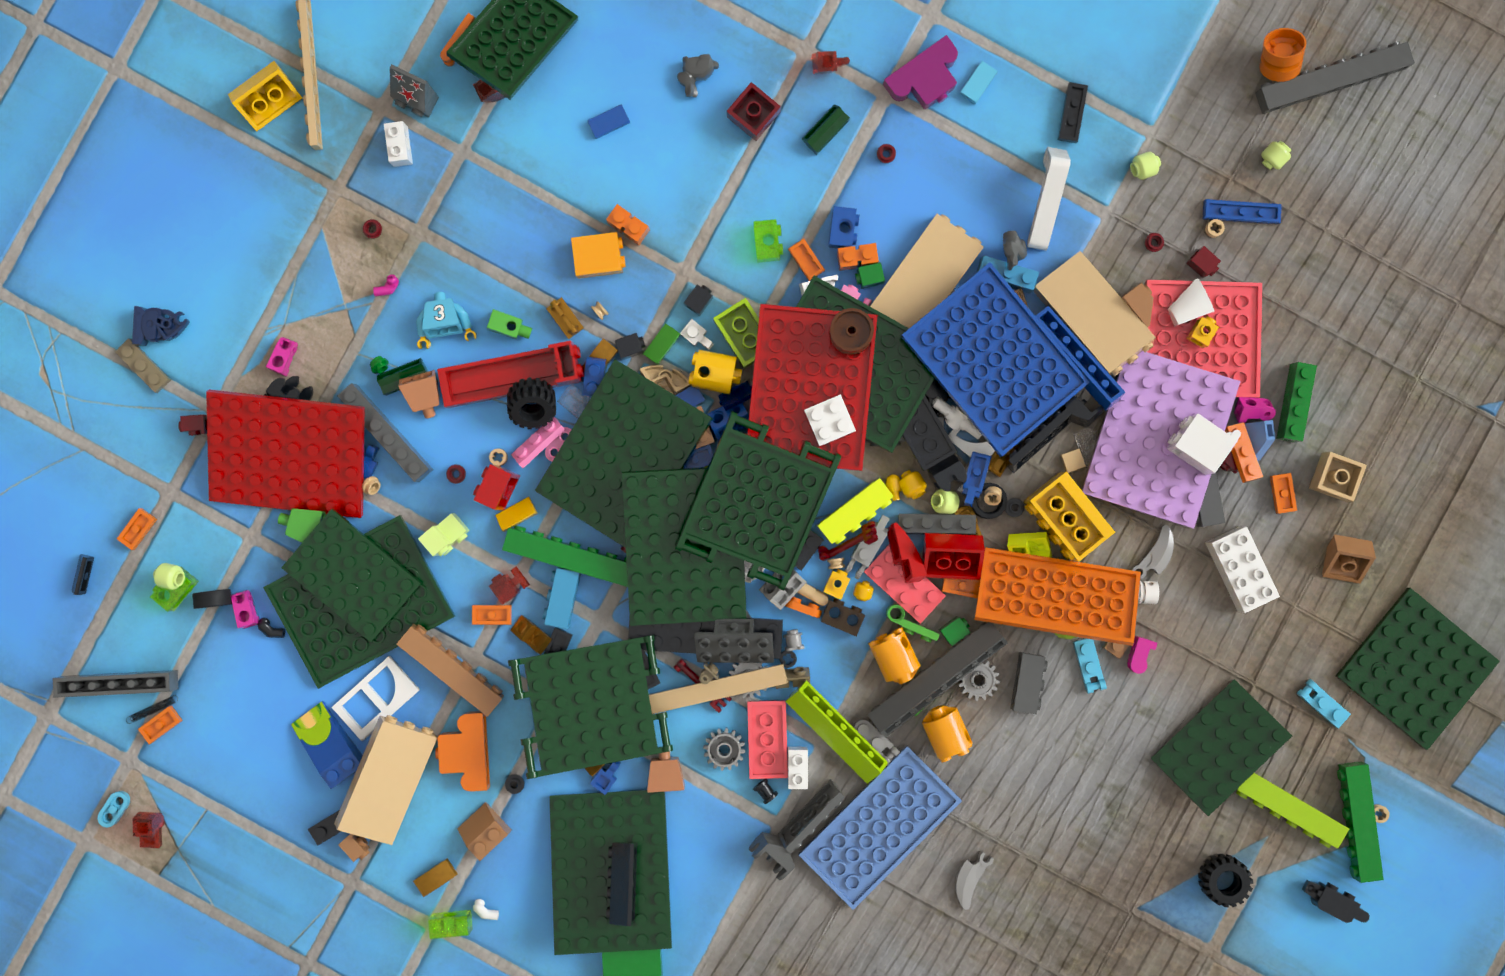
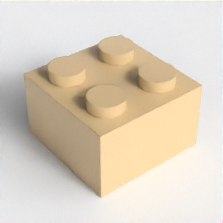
M1323 452L1309 489L1344 502H1353L1367 465L1333 452Z

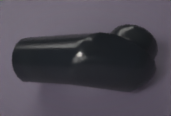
M261 618L257 624L258 629L266 637H285L284 628H272L269 625L270 621L268 618Z

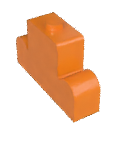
M470 711L460 716L457 720V726L460 731L443 732L438 736V747L435 750L436 759H439V772L441 774L464 773L460 782L464 790L486 791L490 788L486 715L481 711Z

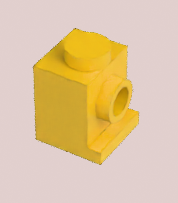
M1201 317L1197 320L1186 339L1201 348L1208 347L1219 327L1215 325L1216 321L1211 317ZM1204 327L1209 330L1207 334L1203 331Z
M837 569L836 572L832 570L823 592L841 600L850 581V578L847 577L848 573ZM836 580L841 581L840 587H835L834 582Z

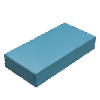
M981 61L960 94L976 104L998 71L984 61Z

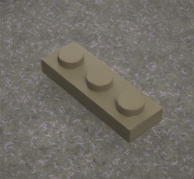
M128 338L115 351L155 393H158L171 381L139 346L132 344V339Z

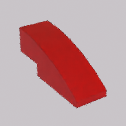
M893 523L887 528L889 529L887 536L894 566H902L905 583L920 582L927 574L919 552L899 524Z

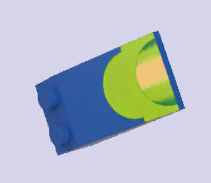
M323 701L291 724L313 764L330 789L357 771L363 755Z

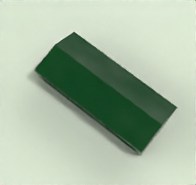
M834 104L806 133L802 140L817 155L849 122L850 117L839 106Z
M422 358L378 374L377 382L381 387L383 395L387 396L400 390L398 386L400 379L425 373L428 370Z

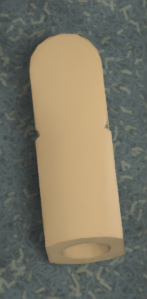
M807 583L797 592L821 606H825L828 603L827 594Z

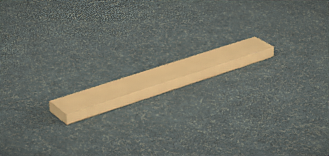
M779 664L722 677L718 680L714 679L708 684L696 683L649 694L652 714L783 685L787 684L788 681L784 665Z

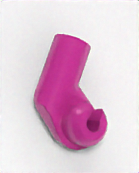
M392 274L387 276V282L384 286L373 287L374 296L393 294L399 285L398 278Z

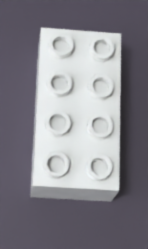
M1239 526L1205 542L1238 612H1249L1280 597L1247 527Z

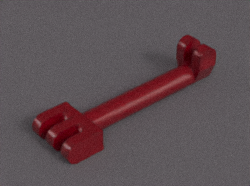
M870 521L862 525V533L830 550L824 546L818 547L819 559L826 561L862 541L868 545L878 540L875 522Z
M682 658L675 664L674 669L676 671H682L695 684L701 683L699 676L686 665L687 663ZM725 697L729 702L732 700L731 697ZM722 698L712 700L709 705L712 706L718 713L722 711V709L719 706H717L718 702L723 707L727 705L722 700Z

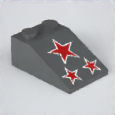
M391 64L390 96L395 101L394 104L403 109L406 107L412 109L411 112L419 117L423 115L430 117L439 98L427 81Z

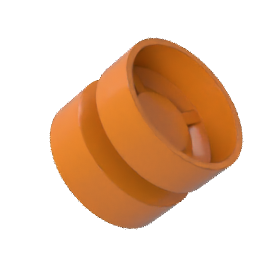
M1279 28L1268 33L1264 39L1259 65L1262 75L1269 80L1277 82L1289 81L1297 77L1302 68L1306 49L1304 35L1291 28Z

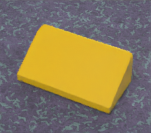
M527 497L495 516L501 530L506 532L508 528L515 527V525L533 517L538 512L530 497Z

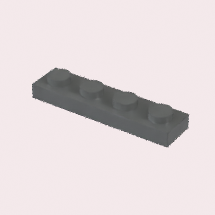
M899 514L898 524L906 534L976 535V515Z

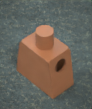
M435 370L399 380V389L413 412L422 410L425 418L434 417L436 413L433 407L438 406L440 403Z
M670 752L659 753V758L651 759L647 793L681 791L685 789L679 757H670Z

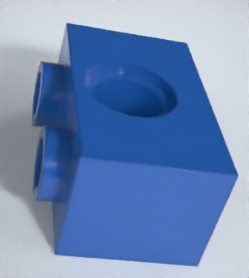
M833 207L829 248L838 249L856 245L857 234L854 233V228L858 226L860 216L856 214L857 209ZM846 224L850 230L843 233L840 231L839 226Z

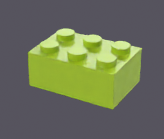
M744 298L715 316L713 321L745 369L755 363L759 318L748 300Z

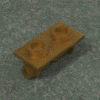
M562 297L558 300H553L550 306L546 308L568 339L584 329Z

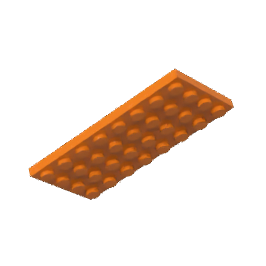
M985 547L975 620L1133 646L1141 572Z

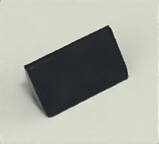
M80 554L72 586V593L74 595L86 594L94 561L92 556Z

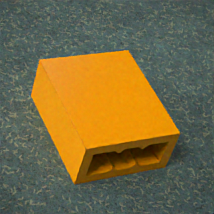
M617 232L571 238L575 274L578 279L623 273V268L626 267L625 256H621L620 249L624 248L623 239L619 237Z

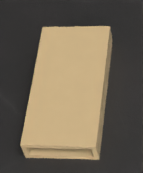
M936 214L870 307L911 328L950 295L984 248L981 245L982 242L976 237H969L965 234L966 231L958 225L955 227L950 223L951 220L947 216Z
M1081 251L1035 285L1034 293L1046 307L1049 306L1110 375L1116 376L1123 370L1122 366L1126 363L1132 364L1138 359L1137 355L1142 351L1146 353L1154 346L1153 342L1156 337Z
M390 715L386 717L379 716L334 824L337 830L389 845L393 844L436 743L437 737L432 729L424 726L422 729L415 727L416 725L409 721L402 723Z

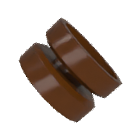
M843 309L836 314L831 322L829 333L831 343L843 354H859L867 349L872 341L874 332L873 322L868 314L861 309ZM849 328H853V331H854L855 333H854V334H850V333L848 332V331H849Z

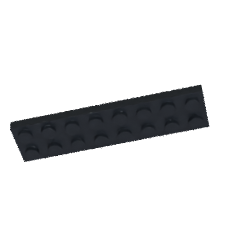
M629 615L628 640L654 635L655 641H653L655 651L696 654L694 634L696 632H714L715 621L630 626ZM747 618L754 619V633L773 634L774 658L781 659L783 620ZM640 643L641 650L647 651L646 643Z

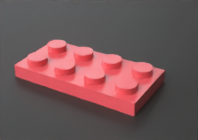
M890 544L864 570L868 577L920 624L946 597L926 577L920 582L905 583L902 566H894Z
M786 700L747 701L749 779L788 778Z

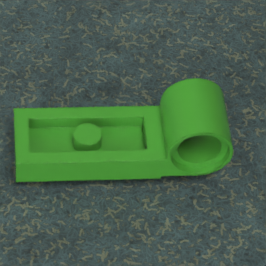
M891 604L887 607V618L904 627V632L911 635L914 632L921 634L920 638L930 643L932 639L938 640L939 633L904 619L905 611L901 606ZM893 608H899L900 615L898 618L891 617L890 612Z

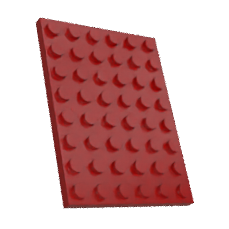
M760 304L749 420L760 425L765 424L769 426L764 439L768 443L799 455L803 442L808 441L812 446L832 454H840L841 460L837 469L862 471L878 315L868 314L873 322L874 332L872 341L867 349L859 354L848 355L841 353L833 346L829 334L831 322L840 311ZM849 328L848 332L854 334L853 328ZM841 395L856 432L819 447L804 410ZM748 428L747 434L757 438L759 432ZM809 452L806 455V458L830 467L831 461Z
M211 389L206 391L209 501L292 510V508L325 511L326 514L331 509H334L342 516L356 518L363 516L362 484L364 482L365 407Z

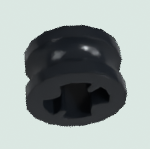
M785 650L781 653L780 663L784 667L790 668L796 664L797 657L793 651ZM791 654V658H794L793 662L790 661V664H786L783 659L784 655Z

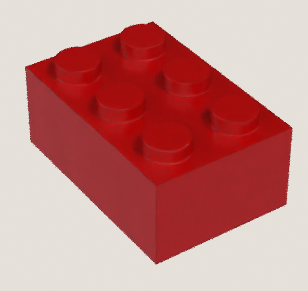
M490 464L489 467H485L481 477L483 480L481 485L478 484L473 492V495H475L474 501L494 510H505L520 475L501 466Z
M925 533L922 562L927 574L926 578L980 580L985 554L983 536Z

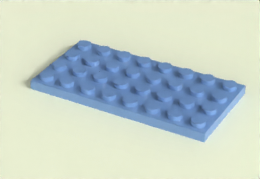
M907 745L888 766L886 765L880 775L870 781L798 853L852 910L962 802Z

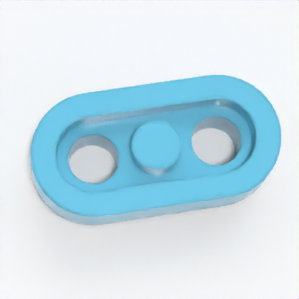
M117 791L110 795L97 817L101 826L108 828L118 823L130 805L128 793ZM119 797L123 799V803L119 802ZM109 813L112 815V819H109Z

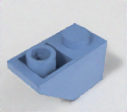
M1273 420L1245 424L1257 461L1261 460L1276 439Z

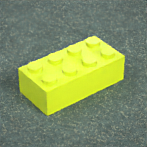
M878 478L816 526L830 544L834 542L839 544L846 538L845 534L848 531L853 533L861 527L860 522L864 519L869 521L877 515L875 511L878 508L884 509L892 503L890 499L894 496L882 480Z

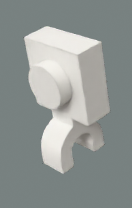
M693 319L690 320L680 333L681 336L694 346L699 342L706 349L710 350L714 345L712 341L704 336L707 331Z

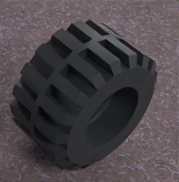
M531 377L527 378V380L520 379L519 383H513V387H510L507 393V413L509 414V419L513 420L515 425L519 424L521 428L539 429L540 426H547V422L551 423L556 415V396L553 387L550 384L547 385L545 380L540 381V378L532 379Z
M1218 854V857L1215 855L1210 856V861L1206 859L1204 861L1206 865H1201L1200 867L1202 873H1198V877L1201 879L1198 883L1202 887V892L1219 906L1229 907L1230 905L1236 907V903L1240 905L1244 903L1243 899L1249 898L1248 891L1252 892L1253 889L1250 884H1253V879L1250 878L1252 874L1247 870V866L1228 854L1226 856ZM1232 871L1234 879L1231 886L1223 890L1218 889V877L1223 872Z

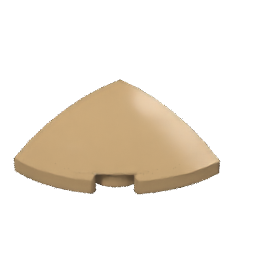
M650 365L639 369L642 376L674 395L692 385L688 384L689 379L676 369L672 371L663 369V365Z

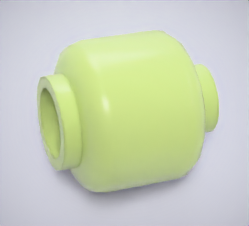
M1282 141L1271 142L1261 153L1264 159L1262 164L1269 170L1272 168L1280 170L1290 160L1291 149Z
M1145 152L1133 158L1130 169L1134 177L1144 180L1157 175L1161 161L1154 153Z
M939 489L932 495L931 505L935 512L951 515L958 510L960 500L955 491L951 490L948 492Z
M162 563L155 569L153 578L158 587L175 590L183 584L185 574L178 565Z

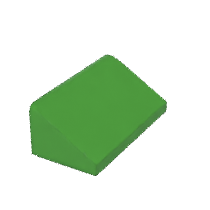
M665 323L643 355L659 365L681 334Z

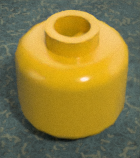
M908 470L904 472L899 481L900 489L906 498L915 500L926 493L927 484L918 471L911 472Z

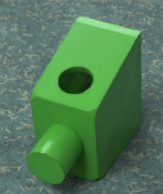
M495 309L492 310L487 325V330L513 339H517L518 335L529 339L532 328L522 325V319ZM509 323L516 326L513 331L507 329Z
M292 508L290 515L280 513L278 524L287 526L285 535L303 543L325 517L326 512Z

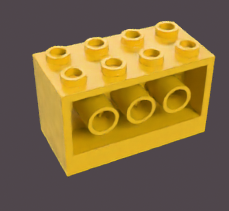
M1067 471L1057 473L1023 501L1026 504L1024 506L1026 511L1030 515H1035L1038 519L1036 523L1042 530L1046 529L1050 534L1048 538L1054 545L1058 544L1062 549L1060 553L1066 560L1081 561L1115 533ZM1052 500L1056 503L1055 507H1052ZM1064 516H1067V522H1064Z

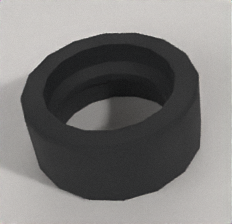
M984 483L982 490L984 491L991 486L1001 489V502L993 512L981 510L977 504V497H974L971 508L980 518H997L1005 511L1008 502L1007 494L999 485Z
M231 589L192 594L194 609L232 604Z

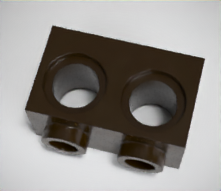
M834 598L833 601L828 600L820 621L857 637L865 614L861 613L862 609L853 605L851 608L844 606L845 602ZM833 607H837L840 610L839 615L835 618L829 615V611ZM849 615L857 616V622L854 625L847 623Z

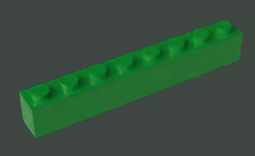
M517 525L514 528H508L502 548L504 551L628 587L626 557L624 560L617 559L618 555L606 552V555L600 554L599 549L580 548L581 544L572 541L569 544L563 543L562 538L551 536V539L544 537V533L534 530L533 533L525 532L526 528Z

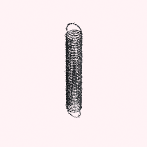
M167 698L163 700L167 703L160 701L154 704L156 707L152 705L148 708L155 713V710L159 711L167 707L168 705L166 704L170 706L176 702H171L172 700ZM145 708L139 711L141 714H138V712L133 714L136 718L132 717L130 719H133L131 721L135 722L138 718L140 720V717L144 718L153 712Z

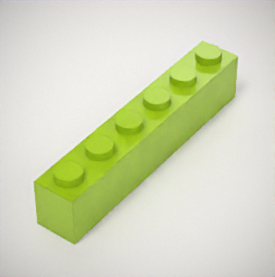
M807 680L794 690L785 701L867 784L882 773L888 762Z
M1255 773L1236 791V794L1244 799H1247V797L1254 799L1252 803L1261 809L1264 806L1271 809L1269 813L1278 819L1281 816L1286 818L1287 821L1285 823L1295 829L1300 826L1304 829L1302 833L1312 839L1314 836L1320 838L1319 843L1328 848L1332 845L1338 849L1349 831V828Z

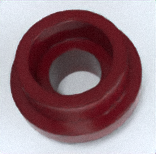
M883 144L878 148L877 158L880 162L891 163L895 159L896 150L892 145ZM883 152H889L890 156L884 157Z
M367 220L363 225V233L370 239L378 238L382 233V226L377 220ZM375 226V232L371 233L370 228Z
M1159 233L1149 234L1144 242L1146 249L1150 252H1158L1164 246V238ZM1151 240H1155L1157 245L1153 246Z
M455 464L447 469L446 476L451 483L458 484L465 479L466 471L461 465ZM456 470L460 473L459 477L455 478L453 475L454 471Z

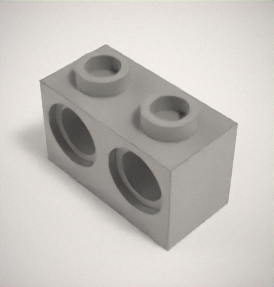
M793 569L784 591L778 589V586L767 582L759 590L771 603L781 610L806 584V581ZM775 572L772 576L781 579L783 575Z

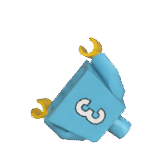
M436 292L434 294V301L425 303L424 309L416 320L417 333L420 337L417 346L422 349L423 341L426 342V348L429 349L431 347L430 338L463 333V329L466 331L465 339L469 341L467 335L470 332L474 334L475 339L477 338L476 332L470 328L472 325L467 312L459 304H454L452 298H446L443 292Z

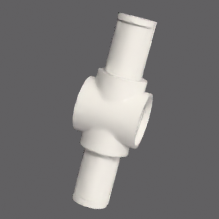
M938 396L931 404L932 407L944 415L948 426L956 431L959 429L965 430L976 439L982 436L958 405L956 407L954 405L950 406Z

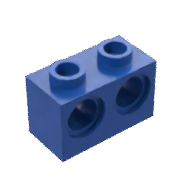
M740 398L730 401L728 404L707 414L713 418L710 426L718 441H720L731 411L738 413L737 416L749 420V415ZM736 423L733 425V429L738 431L746 428Z

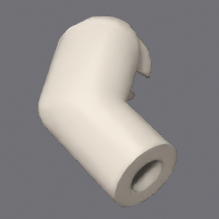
M475 900L473 911L480 918L498 920L499 910H489L484 907V900Z

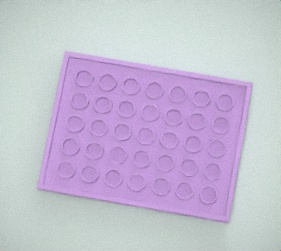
M1142 351L1137 355V360L1130 365L1126 363L1122 366L1123 370L1118 374L1116 382L1125 391V394L1106 412L1082 491L1085 495L1194 529L1211 474L1204 475L1169 451L1167 447L1170 444L1167 442L1174 433L1177 434L1181 429L1179 424L1185 417L1188 418L1197 413L1225 431L1240 381Z

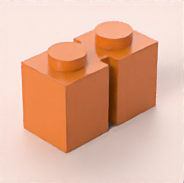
M618 204L606 219L610 226L620 233H624L627 238L637 245L641 244L650 231L648 225L635 216L632 217L631 213Z
M876 243L859 245L857 250L855 246L838 248L839 271L856 269L858 266L857 262L861 261L860 267L878 263Z

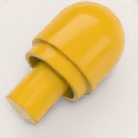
M891 474L886 478V487L894 496L892 501H899V492H901L899 486L900 477L895 474Z

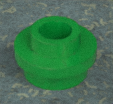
M382 356L375 357L370 362L371 371L374 374L383 373L387 370L389 361Z

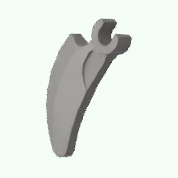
M1168 525L1161 527L1159 536L1149 553L1138 565L1132 567V571L1141 570L1140 579L1146 576V571L1149 569L1160 574L1168 565L1174 548L1173 535Z
M983 851L979 852L978 860L974 863L965 859L956 876V895L959 903L965 910L970 908L971 898L981 875L994 860L992 856H989L984 861L985 853Z

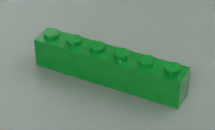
M1362 761L1338 764L1337 777L1341 782L1339 793L1344 805L1342 815L1346 820V827L1349 828L1346 838L1349 843L1347 853L1349 858H1351L1350 874L1353 879L1360 883L1384 880L1369 764Z

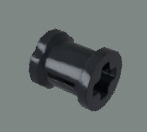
M763 779L753 788L764 799V804L769 803L778 795V792L774 791L767 783V779Z

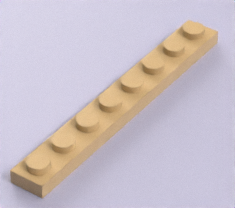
M296 0V9L299 12L300 18L297 20L298 30L301 31L299 47L302 50L303 56L300 57V64L302 69H304L302 85L306 95H303V102L305 107H307L305 123L309 130V133L306 134L308 145L314 150H323L311 0Z

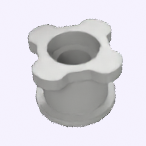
M798 629L788 630L787 634L783 635L786 638V651L805 649L801 641L802 632H798Z

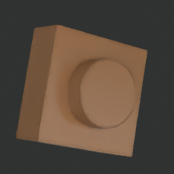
M1106 642L1103 646L1105 650L1118 659L1122 657L1129 645Z

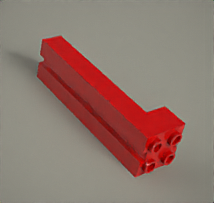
M570 340L550 344L548 348L437 369L444 407L452 408L507 397L510 387H513V383H519L520 379L527 380L529 377L532 379L540 378V381L545 380L547 385L550 384L553 388L583 382L584 369L578 363V358H581L580 349Z

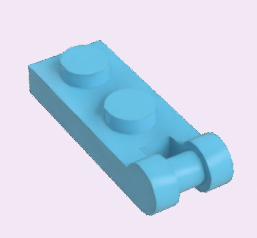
M1084 638L1073 641L1087 694L1093 693L1097 689H1107L1094 640ZM1096 676L1097 682L1091 683L1090 678Z
M1308 679L1305 683L1306 686L1303 690L1300 689L1297 695L1335 728L1339 729L1351 714L1313 680ZM1313 690L1315 693L1312 697H1310L1309 694Z

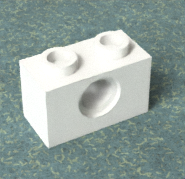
M403 121L385 123L384 130L389 163L394 167L412 165L408 126Z
M788 747V789H808L807 747Z

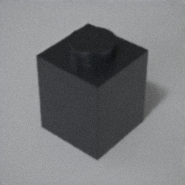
M697 284L685 300L684 305L698 316H701L713 299L712 291L705 285L700 287Z
M637 333L615 340L622 360L644 353L643 348L646 346L643 337H638Z

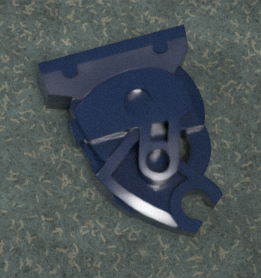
M134 306L132 344L147 346L148 341L157 343L160 340L171 341L185 330L190 321L188 319H184L183 322L179 321L180 316L185 315L181 311L174 313L167 309H146Z

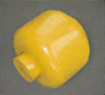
M864 580L862 583H856L853 594L858 600L868 601L872 598L874 588L870 585V582Z

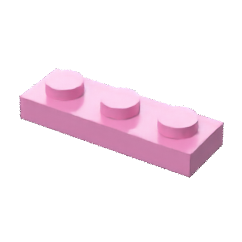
M553 417L551 423L547 422V426H541L511 454L512 457L524 468L555 440L565 428Z

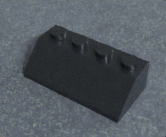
M613 842L608 850V858H612V864L608 866V878H611V887H607V899H610V907L606 909V919H609V924L632 926L635 923L637 842Z

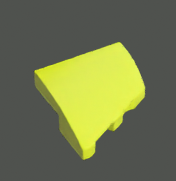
M1047 532L1009 534L1007 543L1009 551L1052 558Z

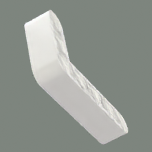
M1052 147L1046 148L1043 159L1046 172L1028 237L1027 247L1045 251L1048 249L1071 160L1067 150Z

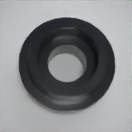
M1009 499L1005 511L1011 517H1018L1024 512V504L1020 499ZM1013 504L1018 506L1017 511L1012 510Z
M518 774L510 775L505 781L506 790L512 794L521 792L525 784L524 779ZM512 781L517 782L518 786L516 788L512 787Z

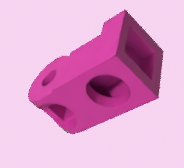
M281 337L272 352L266 368L287 377L298 343Z
M1239 397L1234 414L1239 423H1246L1247 419L1269 421L1274 418L1276 411L1269 399Z
M245 590L232 594L231 600L237 628L245 629L257 625L260 619L256 614L250 591Z
M1135 636L1127 661L1128 668L1137 674L1144 673L1148 665L1147 657L1150 649L1156 650L1158 643Z

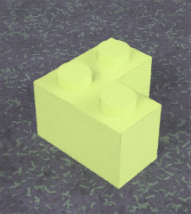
M451 513L437 526H432L418 540L432 556L441 557L450 553L453 550L451 546L456 542L461 543L468 537L466 533L470 530L455 513Z

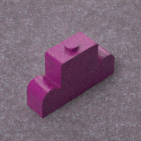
M946 35L885 78L883 86L890 96L898 102L906 100L909 93L912 92L923 109L929 108L936 102L940 104L948 97L947 94L954 90L957 81L947 68L954 65L958 51Z

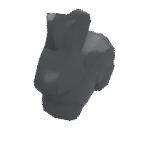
M709 54L690 58L685 56L682 58L683 72L677 74V79L681 85L685 86L687 97L693 96L696 98L698 91L695 82L707 80L712 75L714 69L719 68V63L712 60Z
M1016 231L1005 232L1003 234V251L1007 258V268L1011 271L1018 264V261L1023 260L1027 256V247L1025 241L1019 238Z

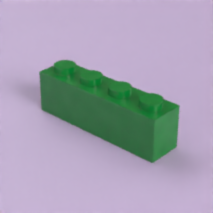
M1301 362L1290 364L1276 439L1290 442L1303 441L1317 365Z

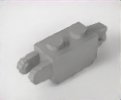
M882 515L879 521L875 522L878 540L870 545L864 541L858 543L850 556L851 560L844 572L849 573L854 563L858 561L862 565L857 570L855 578L859 579L865 568L869 567L888 535L889 529L885 528L890 518Z

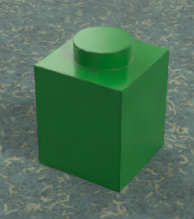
M881 262L858 267L855 279L857 285H861V289L884 284L885 278Z
M956 616L938 630L949 645L953 646L970 634L968 630L970 625L964 617L960 619V617Z

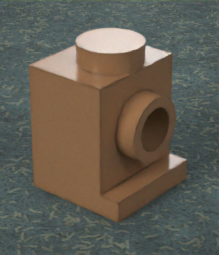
M350 834L338 844L353 862L358 858L362 860L370 853L367 840L357 835Z

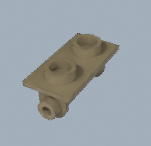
M704 662V669L699 676L700 682L708 684L714 677L718 680L719 669L712 662L709 664Z
M809 667L785 669L788 683L774 687L776 689L789 688V681H793V687H799L806 680L810 683Z

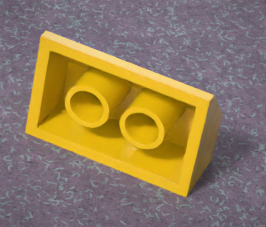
M275 61L268 64L228 94L232 104L256 131L302 99L300 93Z

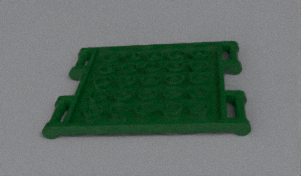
M731 411L682 532L676 542L675 550H683L706 559L709 563L713 562L717 550L752 563L747 577L760 579L778 586V589L784 591L839 465L841 455L838 453L832 454L812 446L808 441L803 442L798 455L764 441L769 428L768 425L757 424L737 416L738 413ZM734 423L759 432L758 437L756 438L733 429ZM809 452L831 461L830 467L806 458L807 453ZM686 538L710 547L709 552L685 543ZM760 566L783 576L781 579L758 571V568Z
M654 635L508 661V665L511 666L514 683V700L529 697L534 723L535 737L520 739L521 745L524 746L528 771L526 773L527 779L673 751V745H670L666 718H668L667 712L652 714L646 676L660 674V668H657L653 641H655ZM640 643H646L649 670L644 669ZM524 664L527 692H523L519 670V665ZM653 720H659L663 743L661 747H657ZM533 743H537L541 767V770L538 771L535 770L531 745Z

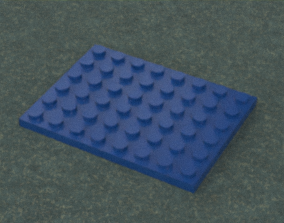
M991 262L901 335L905 343L1000 457L1005 455L1090 383Z

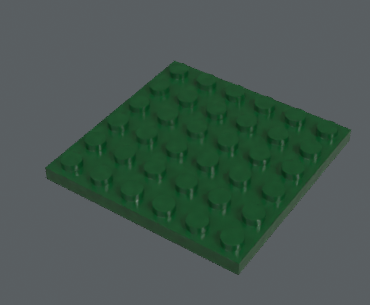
M1407 588L1336 674V677L1423 749L1428 750L1500 661L1413 589ZM1376 662H1382V663H1384V664L1386 665V667H1387V673H1386L1385 668H1384V666H1383L1382 664H1377V665L1374 667V671H1373V673H1372L1371 669H1372L1373 664L1376 663Z

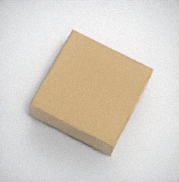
M1080 449L1060 455L1067 473L1086 467Z

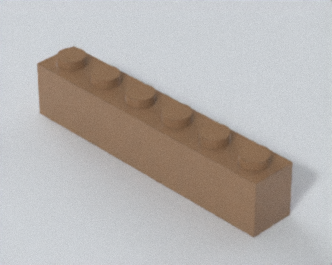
M413 624L396 645L488 717L503 699V691L496 685H490L487 682L488 679L483 674H476L471 670L473 667L468 662H461L456 658L457 654L449 648L446 650L441 646L442 642L434 636L431 638L426 634L427 630L419 624L417 626Z

